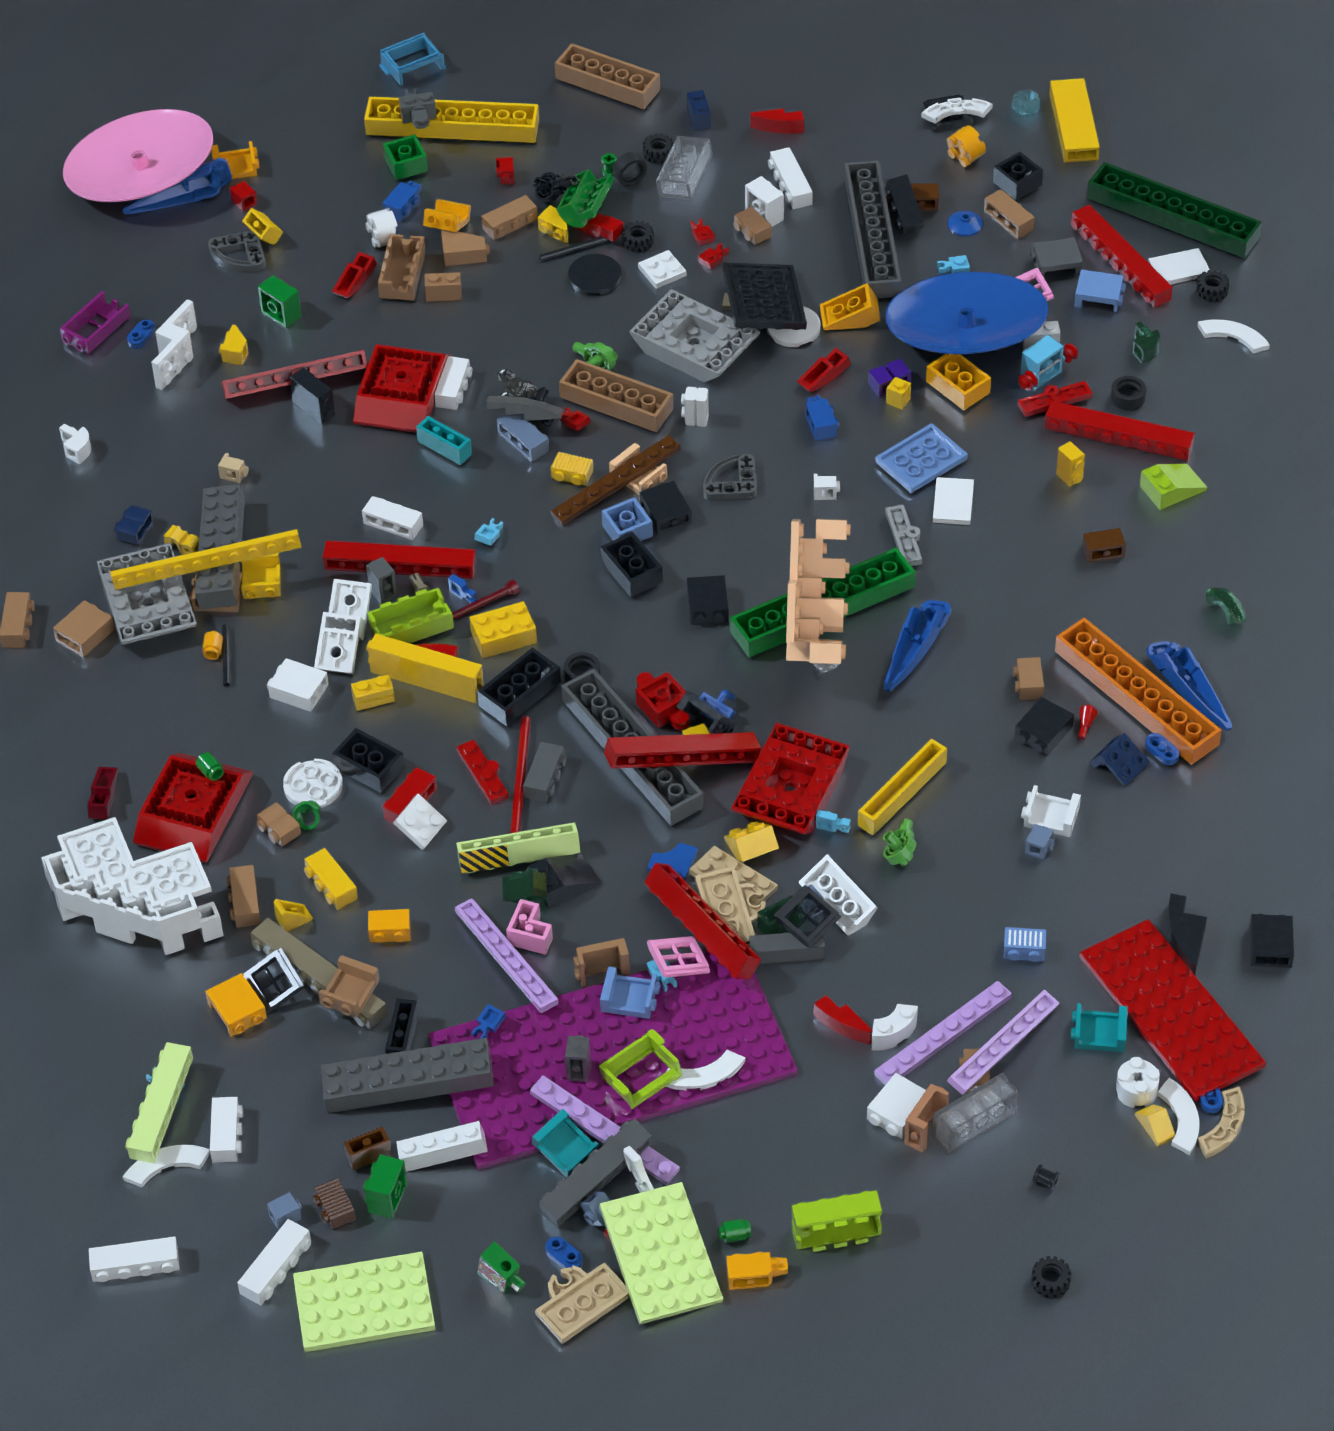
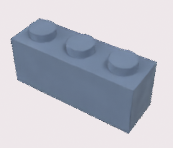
M505 414L497 419L498 433L531 462L549 452L548 437L542 434L534 424L525 421L523 414Z

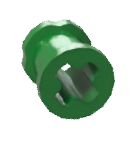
M607 153L601 157V162L603 163L602 174L605 176L610 174L614 176L613 166L617 160L614 154Z

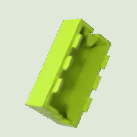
M439 587L430 591L424 589L415 592L416 595L412 597L406 595L398 598V602L391 604V601L381 604L380 608L367 612L369 627L373 635L379 634L406 643H413L453 629V615L447 603L444 602V597Z
M877 1190L863 1191L852 1195L844 1194L835 1198H822L818 1201L800 1202L792 1205V1232L796 1248L799 1250L812 1247L813 1252L826 1250L825 1245L834 1244V1248L847 1246L846 1241L855 1240V1244L867 1243V1237L881 1235L882 1225L880 1216L882 1208Z

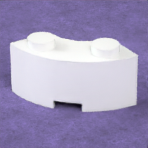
M897 1004L895 1010L889 1016L874 1019L872 1050L891 1049L896 1047L905 1038L908 1039L917 1024L918 1006Z

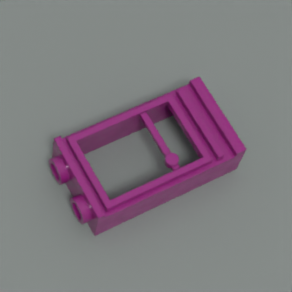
M101 291L60 328L62 341L78 351L90 355L91 351L123 324L124 321L131 318L129 305L125 304L120 309L119 302L116 299H113L110 305L106 303L105 292ZM97 315L107 321L100 325L92 319ZM88 322H90V325L99 327L87 339L76 334Z

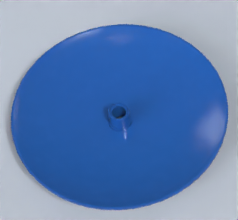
M989 272L950 273L922 280L897 294L887 307L886 323L889 330L898 339L919 349L946 354L983 353L1014 345L1034 334L1041 328L1047 318L1048 304L1044 295L1037 288L1012 276Z

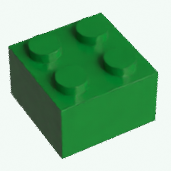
M416 134L383 143L384 159L395 180L428 172L427 155Z
M274 275L258 286L260 307L263 314L285 328H288L301 317L299 292L296 288L289 286L282 279H278Z
M380 1154L377 1162H373L371 1176L365 1180L363 1186L368 1213L393 1219L407 1186L404 1160Z

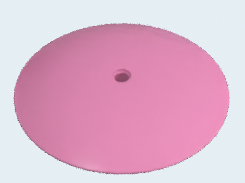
M158 109L124 116L96 129L73 148L64 163V181L67 187L76 195L99 202L129 201L153 195L184 180L205 161L213 146L212 129L200 116L182 110Z

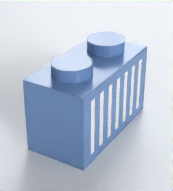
M1005 927L1003 959L1032 962L1045 961V929Z

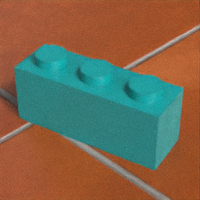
M427 416L416 426L419 443L461 465L472 455L471 439L430 416Z

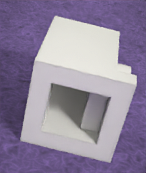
M814 474V500H836V494L840 492V481H836V476H817V474Z

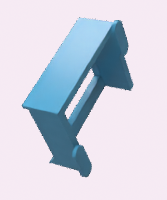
M425 33L380 50V68L386 75H392L400 86L403 85L402 74L429 63L435 62L440 69L447 68L444 63V54L437 50ZM421 49H425L429 53L428 56L401 67L394 62L396 59Z

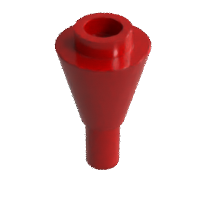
M1084 705L1079 708L1080 731L1078 738L1080 740L1086 739L1088 729L1098 715V711L1092 705Z

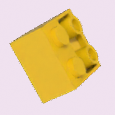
M751 822L747 824V828L742 830L740 828L732 829L728 835L724 836L733 855L741 862L779 849L772 825H767L764 822Z

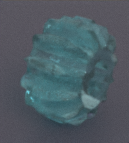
M1032 89L1018 90L1017 93H1014L1011 105L1014 112L1019 113L1020 116L1023 114L1026 116L1028 114L1034 115L1035 112L1039 111L1041 99L1038 96V92H1033Z

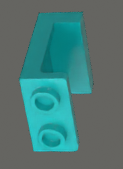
M1077 1003V1010H1072V1023H1076L1075 1028H1071V1040H1075L1074 1049L1125 1052L1128 1006H1119V1012L1113 1013L1081 1010V1003Z
M562 1109L532 1136V1144L567 1178L578 1164H583L588 1160V1156L592 1151L598 1150L599 1144L596 1141L593 1143L568 1118L569 1114Z

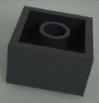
M1021 152L994 166L993 182L1015 200L1042 185L1043 169Z

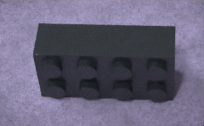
M532 647L478 690L479 707L505 726H508L561 683L560 667Z

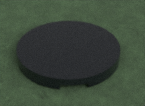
M585 255L576 259L570 265L568 270L569 283L576 291L586 295L588 293L606 294L619 285L621 267L616 260L607 255Z

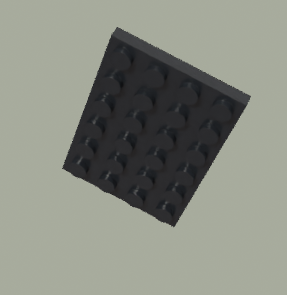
M723 262L722 269L735 327L806 330L807 321L793 265Z

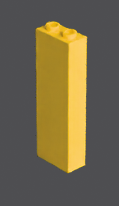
M1084 78L1050 81L1049 94L1064 163L1099 160L1100 146Z
M375 634L373 639L369 640L366 650L369 655L368 664H370L371 673L381 676L389 675L391 679L477 704L478 690L484 686L481 664L379 634Z

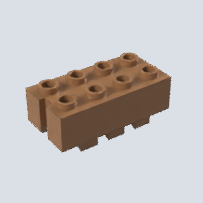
M389 235L378 280L379 298L415 300L426 253L425 237L410 236V239H404V235Z

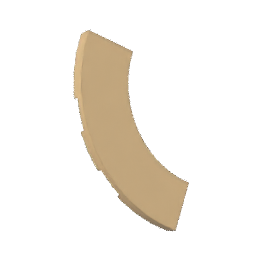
M1240 1087L1221 1092L1223 1098L1221 1121L1214 1129L1197 1139L1205 1158L1223 1151L1234 1141L1240 1132L1245 1111L1244 1098Z

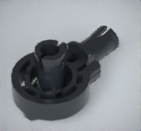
M544 173L533 181V183H536L533 184L535 194L539 200L552 203L559 195L564 194L568 187L577 185L578 182L575 181H578V178L575 174L565 177L563 174Z

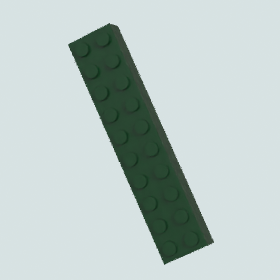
M1103 162L1088 182V199L1244 259L1260 238L1262 222L1106 162Z

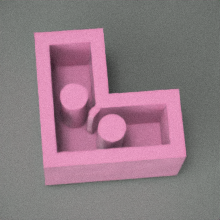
M519 900L506 930L507 940L514 947L546 955L553 940L552 924L540 922V905L538 903Z

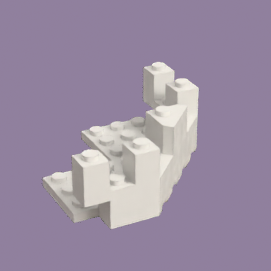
M114 817L57 836L62 851L41 857L46 879L51 891H54L57 907L63 921L86 915L93 918L97 933L133 944L136 939L135 932L158 939L165 955L185 949L182 934L199 929L204 942L224 936L220 915L214 901L198 907L195 903L194 897L212 892L192 842L133 861L118 822Z

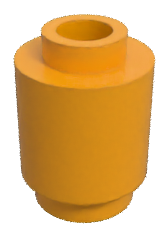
M210 631L204 635L202 653L208 660H216L221 655L223 636L220 633Z

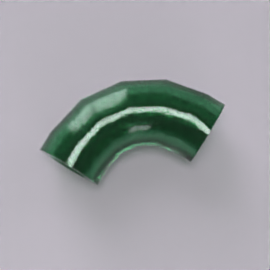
M1213 587L1207 590V603L1212 607L1220 606L1224 610L1227 624L1247 622L1243 604L1236 594L1226 588Z

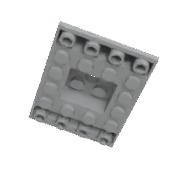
M672 289L630 330V335L645 354L702 382L719 377L760 334V331L754 328L735 327L733 318Z
M170 543L97 561L103 589L121 645L197 626L181 575L115 590L110 571L175 557ZM147 603H152V604H153V605L148 606V607L145 606V604H147Z

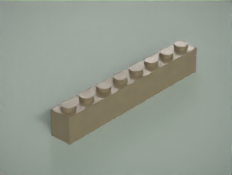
M266 918L251 932L252 945L257 951H262L269 956L275 950L282 948L302 982L309 985L316 994H319L320 990H326L338 970L337 967L269 918ZM372 993L359 1016L351 1017L360 1026H365L371 1031L387 1016L386 1003Z

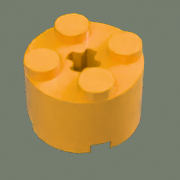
M969 125L962 127L947 138L948 155L952 159L956 158L963 167H967L985 154L986 146L984 141L979 140L980 134Z

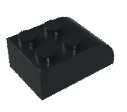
M633 531L600 547L605 566L630 597L663 582V567Z
M355 728L332 753L336 765L345 774L380 793L405 768L403 752L358 728Z

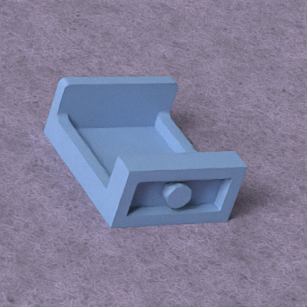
M1081 269L1075 293L1074 307L1081 308L1083 300L1113 304V312H1117L1118 306H1122L1123 295L1121 293L1124 294L1126 283H1123L1124 275Z
M608 966L600 998L601 1012L650 1019L651 1011L656 1009L657 999H654L655 994H659L661 982H657V974H653L651 980L617 975L616 967Z

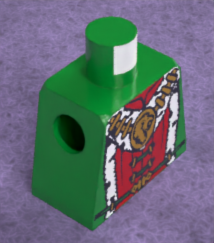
M494 1241L480 1255L477 1274L502 1292H505L510 1286L517 1292L524 1288L526 1282L519 1277V1263Z

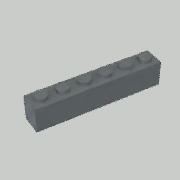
M635 1118L630 1122H625L615 1136H609L599 1150L595 1149L590 1153L587 1161L583 1164H578L572 1170V1174L569 1177L562 1178L551 1193L547 1192L541 1197V1202H539L541 1211L557 1227L562 1225L581 1208L580 1202L594 1191H600L627 1166L623 1149L630 1146L640 1155L653 1143L652 1135Z

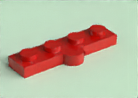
M1086 381L1061 387L1060 390L1057 386L1048 385L1045 387L1044 393L1018 400V406L1023 415L1028 417L1047 411L1051 400L1073 404L1092 398L1093 392Z
M474 739L456 746L457 753L490 805L508 799L509 794L497 776L499 773L498 762L487 760Z

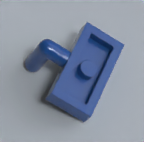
M724 689L718 698L715 699L703 691L700 697L731 719L734 717L736 711L723 703L726 699L734 701L735 694ZM700 712L714 721V719L707 715L705 712Z

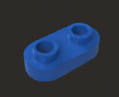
M151 320L140 321L128 334V345L134 349L143 347L156 332L154 322Z
M1152 733L1146 737V749L1165 765L1177 763L1179 750L1164 736Z
M1219 1087L1215 1089V1092L1212 1090L1206 1093V1096H1200L1199 1101L1202 1109L1207 1113H1217L1222 1109L1223 1098Z
M552 1237L546 1242L547 1256L561 1268H571L572 1265L579 1268L582 1267V1254L563 1238Z

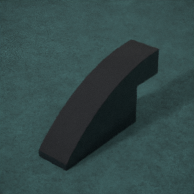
M1170 893L1167 915L1169 939L1174 951L1193 974L1196 975L1207 917L1184 913L1187 896Z

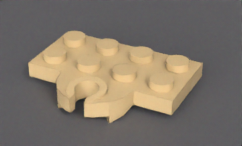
M713 846L689 869V874L695 877L700 874L734 866L739 884H755L762 891V898L750 899V904L754 906L759 905L761 901H767L778 890V884L716 846Z
M734 866L695 876L701 898L746 944H749V936L755 935L752 923L758 921L763 915L766 901H761L756 906L751 905L749 901L752 898H762V891L755 884H739Z
M605 1262L588 1274L581 1268L572 1265L571 1268L560 1269L562 1278L569 1280L567 1284H560L557 1281V1276L554 1274L551 1276L548 1282L549 1297L551 1299L537 1308L535 1315L563 1344L630 1298L626 1285Z

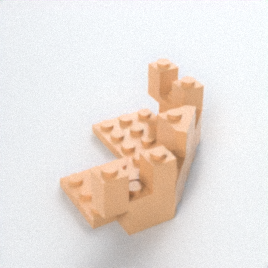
M793 519L791 521L786 661L841 664L842 659H845L846 645L842 644V640L819 639V636L823 635V632H843L844 615L848 613V603H844V598L821 597L822 593L825 594L826 582H822V578H845V574H849L850 562H846V558L823 557V554H827V543L823 542L824 539L846 540L847 536H850L851 524H847V520L816 519V538H800L804 535V524L801 523V519Z

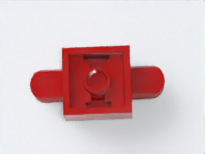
M649 672L640 673L637 676V688L635 689L636 705L657 728L667 723H670L678 731L688 728L690 724L688 713L676 707L686 693L680 684L668 672L657 678H654Z

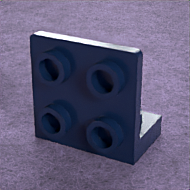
M1123 732L1113 738L1089 763L1094 768L1099 765H1106L1122 785L1126 786L1149 763V760Z

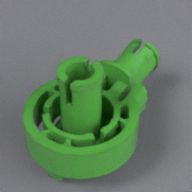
M575 342L572 348L573 352L583 355V359L589 364L609 371L616 365L617 353L610 346H606L601 342H596L595 344L589 342L586 345Z
M910 819L902 820L899 829L895 832L890 830L882 838L888 844L884 849L883 856L891 865L900 864L905 866L913 858L912 853L917 843L914 840V833L911 831L913 822Z

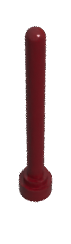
M512 579L506 582L504 588L452 612L453 620L505 595L514 596L520 593L517 582Z

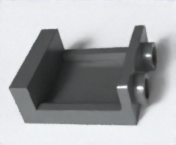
M1075 238L1033 243V251H1030L1031 261L1035 262L1034 269L1038 268L1043 277L1045 272L1073 268L1075 275H1080L1081 269H1083V260Z

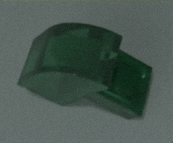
M1141 321L1135 323V339L1133 340L1132 353L1143 364L1158 355L1160 333L1157 329L1151 332L1149 327L1145 326Z

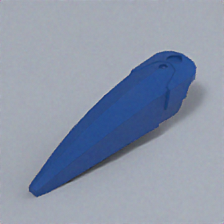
M218 158L203 163L191 175L179 183L153 195L135 199L124 206L122 210L124 214H135L214 197L232 179L228 161L224 158Z
M928 600L921 604L919 609L911 607L906 622L903 623L888 668L883 688L885 691L891 692L901 683L928 652L952 612L949 603Z
M1168 641L1150 644L1146 649V654L1158 671L1162 672L1183 698L1209 720L1226 731L1233 728L1232 723L1190 648L1183 647L1179 649V644Z

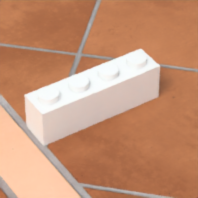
M790 147L770 152L768 166L770 170H773L774 178L779 182L780 190L785 193L786 202L790 203L792 209L812 205L813 192Z
M479 1121L397 1141L399 1159L404 1160L406 1172L488 1152L485 1133Z
M287 1219L237 1282L240 1295L260 1306L265 1300H268L278 1283L281 1284L284 1281L289 1269L297 1264L300 1255L309 1249L311 1245L309 1230Z
M176 1237L89 1248L90 1272L93 1282H105L119 1278L127 1279L140 1275L149 1276L162 1272L171 1273L180 1270Z

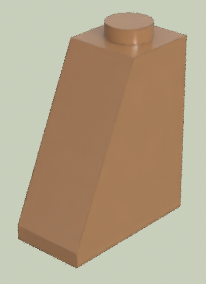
M441 229L445 266L487 262V255L490 254L489 244H485V237Z

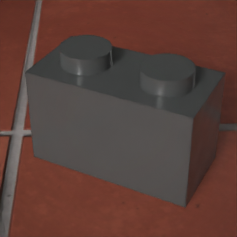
M381 557L367 564L368 583L372 584L371 593L383 604L396 597L395 571L387 561Z

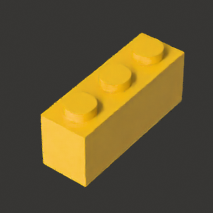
M326 848L304 859V872L306 876L314 880L317 890L325 894V898L330 905L333 904L339 910L358 899L357 887Z

